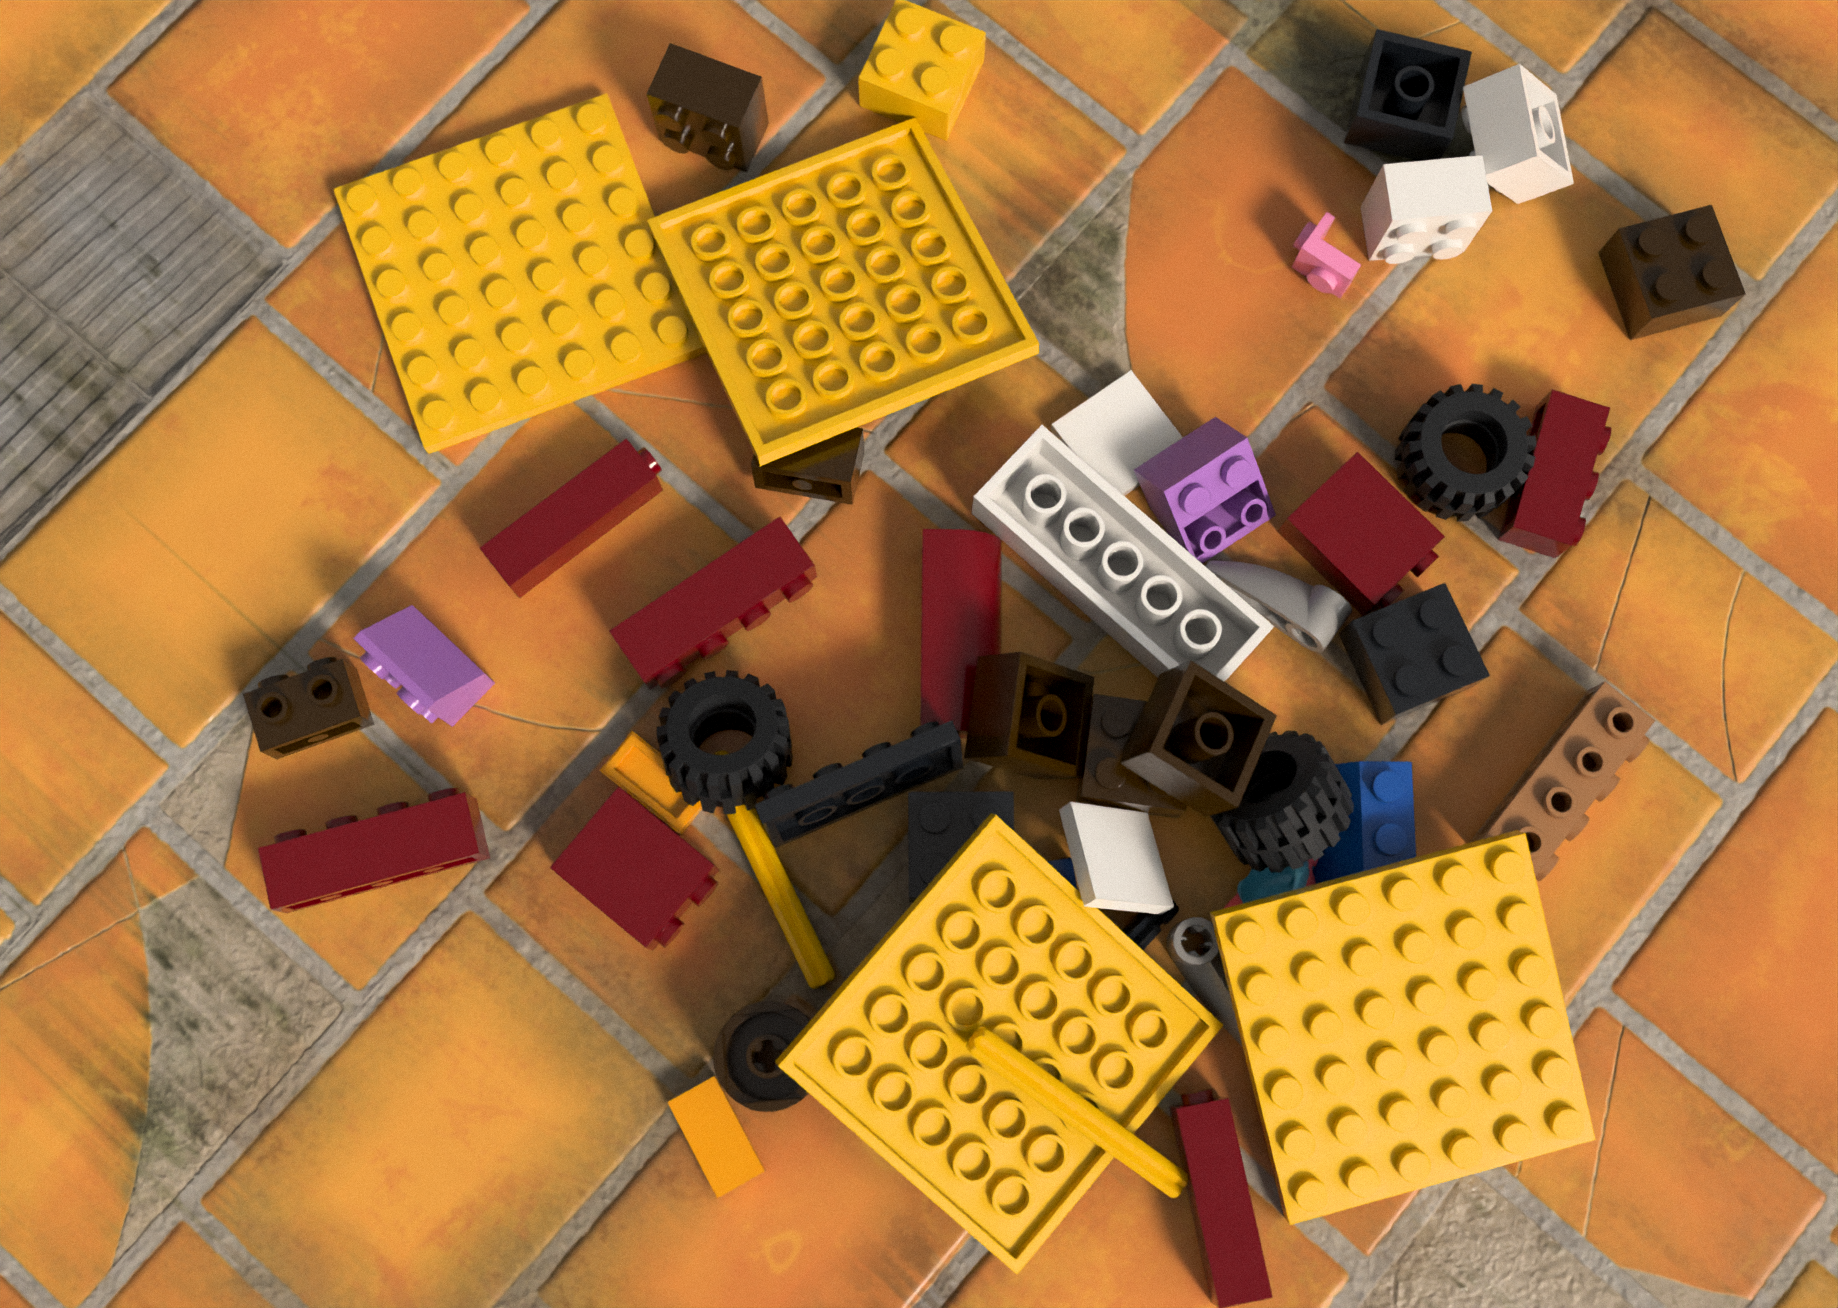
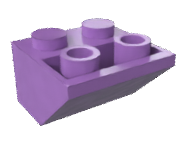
M1217 417L1206 422L1134 469L1149 508L1166 532L1201 563L1206 562L1276 516L1248 438Z
M413 605L361 630L353 638L366 650L360 657V660L382 680L385 679L395 689L402 685L403 687L396 694L417 714L423 715L431 723L439 717L453 727L495 684L489 676Z

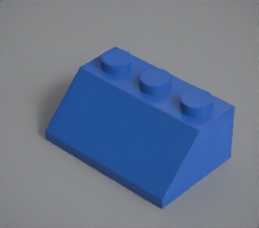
M1357 761L1335 764L1352 794L1351 800L1354 803L1353 813L1348 815L1351 820L1348 829L1339 832L1340 840L1334 847L1328 846L1322 851L1324 855L1319 858L1316 867L1313 868L1316 884L1416 857L1412 762Z

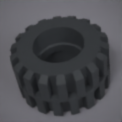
M1458 384L1450 386L1445 394L1441 390L1438 391L1426 403H1423L1402 430L1398 438L1401 443L1395 449L1394 459L1402 461L1397 467L1396 473L1398 480L1407 479L1408 484L1403 489L1409 498L1416 494L1422 500L1417 505L1425 512L1430 507L1438 509L1436 517L1447 520L1453 513L1456 514L1457 521H1468L1474 515L1479 519L1501 506L1524 484L1529 477L1526 473L1533 468L1536 458L1529 453L1537 446L1535 436H1527L1526 431L1532 424L1528 416L1519 418L1516 411L1520 406L1514 400L1506 404L1501 400L1503 392L1495 388L1489 394L1483 393V385L1471 384L1464 392L1462 385ZM1458 433L1473 439L1485 454L1487 463L1486 473L1470 474L1453 466L1443 452L1442 435Z
M726 670V675L723 677H716L715 671L704 673L705 680L698 683L693 677L684 683L685 691L683 693L675 690L668 697L670 708L662 707L659 714L661 726L657 727V740L670 785L676 793L682 792L684 801L691 806L700 801L702 811L714 813L716 807H723L724 814H736L735 807L744 804L747 811L756 808L754 805L757 804L756 799L761 796L764 798L768 791L775 788L774 783L784 784L788 777L786 767H791L792 742L782 699H776L775 690L768 683L760 687L759 678L749 673L744 679H741L738 676V671ZM722 730H739L752 736V739L746 746L731 754L714 755L699 749L706 738Z
M1285 731L1282 735L1273 732L1269 733L1238 808L1210 815V817L1241 863L1244 865L1249 864L1256 871L1262 872L1268 868L1271 873L1282 872L1285 867L1289 866L1292 870L1303 867L1305 861L1312 858L1315 861L1323 856L1322 851L1328 846L1334 847L1340 840L1339 832L1348 829L1351 822L1348 815L1353 813L1354 803L1351 800L1352 794L1325 746L1320 741L1316 742L1314 736L1307 733L1299 736L1297 731Z

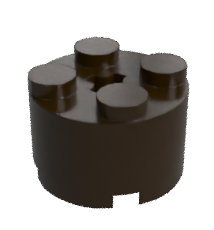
M775 1001L752 1003L736 1012L723 1026L715 1041L713 1052L714 1070L717 1079L728 1095L744 1107L759 1112L780 1111L797 1104L807 1097L809 1093L776 1063L775 1071L768 1072L767 1064L763 1062L758 1063L756 1057L757 1052L765 1050L766 1041L773 1040L775 1049L783 1050L784 1052L811 1019L801 1010Z

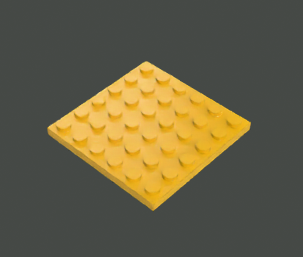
M607 93L333 189L423 447L428 454L707 353L650 233L647 220L655 216Z
M916 117L647 220L650 233L760 466L1039 354V342Z
M991 813L775 1062L785 1073L1017 1275L1113 1160L1114 1156L969 1053L966 1049V1044L973 1032L980 1026L986 1027L1134 1134L1218 1033L1223 1024L1098 908L1084 907L1080 892L997 815Z
M1519 830L1507 832L1210 912L1283 1215L1289 1225L1595 1140L1536 877L1524 832Z

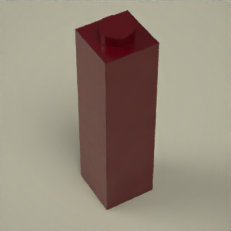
M626 438L482 545L480 550L508 586L521 598L662 492L663 489L656 476L662 469L645 447L636 451Z
M1212 1089L1181 1094L1182 1104L1171 1106L1169 1110L1182 1170L1187 1173L1189 1179L1186 1189L1210 1301L1218 1308H1226L1273 1298L1229 1098H1214Z

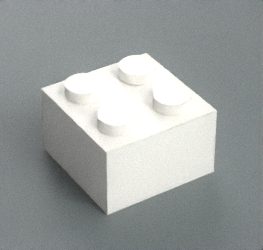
M1521 64L1463 87L1466 106L1462 107L1461 114L1463 123L1467 131L1472 135L1474 151L1470 152V156L1483 155L1487 183L1494 187L1498 193H1502L1515 203L1520 204L1574 184L1557 95Z
M1483 155L1383 164L1360 207L1369 261L1385 259L1386 263L1399 264L1407 262L1415 256L1433 255L1435 259H1449L1464 252L1492 212Z

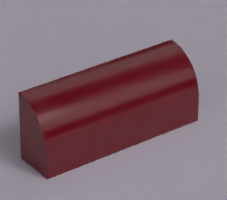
M923 529L920 726L933 721H938L942 725L952 720L959 737L966 739L978 656L1002 653V541L995 535L981 531Z

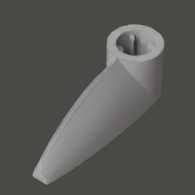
M1209 561L1205 566L1274 627L1314 652L1321 653L1324 651L1352 613V608L1344 597L1329 587L1323 585H1315L1313 587L1297 578L1271 568L1233 561Z
M1191 917L1177 923L1169 931L1166 940V948L1171 959L1209 1011L1242 1046L1213 924L1202 917ZM1186 929L1191 934L1199 932L1203 936L1205 943L1200 944L1199 947L1204 950L1200 956L1196 951L1186 952L1183 949L1181 942L1187 940V938L1182 936Z

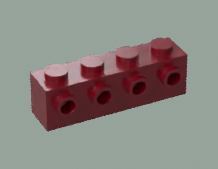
M779 516L609 630V632L649 690L657 685L663 689L681 679L687 672L684 667L700 656L706 660L721 652L729 644L727 638L744 627L746 631H750L764 623L771 616L769 609L784 599L790 603L809 592L813 587L811 581L817 578L815 564Z
M448 788L429 794V802L412 807H409L408 802L391 803L377 808L378 816L358 821L356 815L343 816L327 821L325 823L326 830L307 835L305 829H297L275 835L274 844L258 848L270 910L291 913L490 859L477 799L466 792L460 793L459 788Z

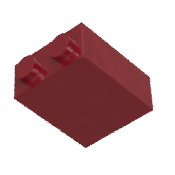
M1358 452L1303 502L1277 531L1362 616L1374 605L1379 609L1389 606L1404 591L1398 582L1409 571L1418 578L1439 557L1433 548L1445 537Z
M619 786L550 867V869L641 945L652 951L658 944L666 948L676 938L685 925L680 920L681 916L692 903L698 907L701 906L719 883L714 879L719 869Z

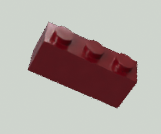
M1553 389L1536 405L1531 422L1532 426L1528 433V436H1535L1537 447L1529 453L1536 457L1534 466L1526 473L1529 477L1524 484L1510 496L1498 540L1552 558H1557L1571 546H1577L1586 526V518L1580 517L1584 501H1588L1592 497L1599 479V473L1593 471L1597 455L1600 456L1605 451L1611 436V427L1606 426L1610 407Z

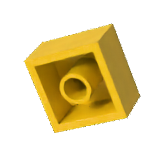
M895 0L858 78L860 107L900 123L916 117L923 132L947 141L984 62L986 32L909 1Z

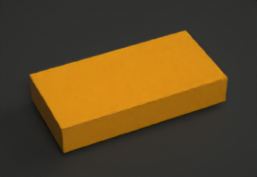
M633 731L629 733L599 770L679 835H682L702 810L700 801L691 806L684 801L682 792L676 793L670 785L669 777L666 775L661 753Z
M716 1075L667 1102L717 1198L766 1171Z

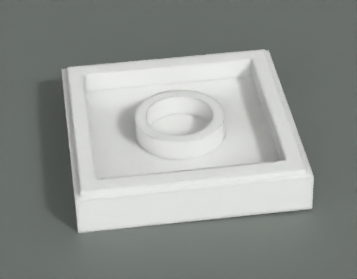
M1132 370L1051 425L1050 429L1059 440L1124 496L1140 486L1134 472L1135 468L1183 438Z
M1069 802L1059 810L1084 907L1161 915L1174 907L1148 813L1077 802Z

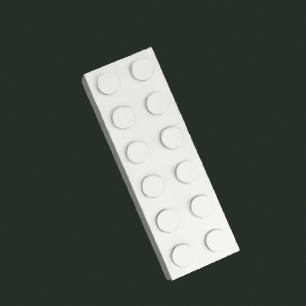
M1043 425L1029 437L973 497L972 514L1157 678L1160 673L1191 660L1225 682L1274 627Z

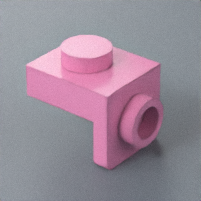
M1326 212L1317 226L1309 221L1296 239L1293 247L1298 249L1299 253L1292 268L1306 276L1308 282L1318 291L1327 294L1332 293L1340 299L1353 281L1361 264L1323 240L1335 219L1333 215Z

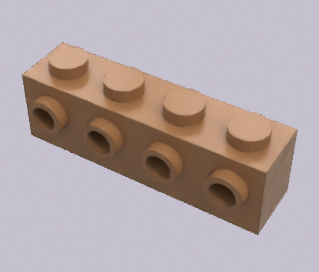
M1607 682L1589 689L1470 842L1515 830L1524 832L1536 880L1541 881L1557 864L1559 857L1554 852L1563 840H1573L1587 825L1590 818L1584 813L1596 799L1601 802L1617 786L1620 778L1615 773L1625 760L1629 763L1632 762L1646 748L1650 739L1645 734L1656 720Z

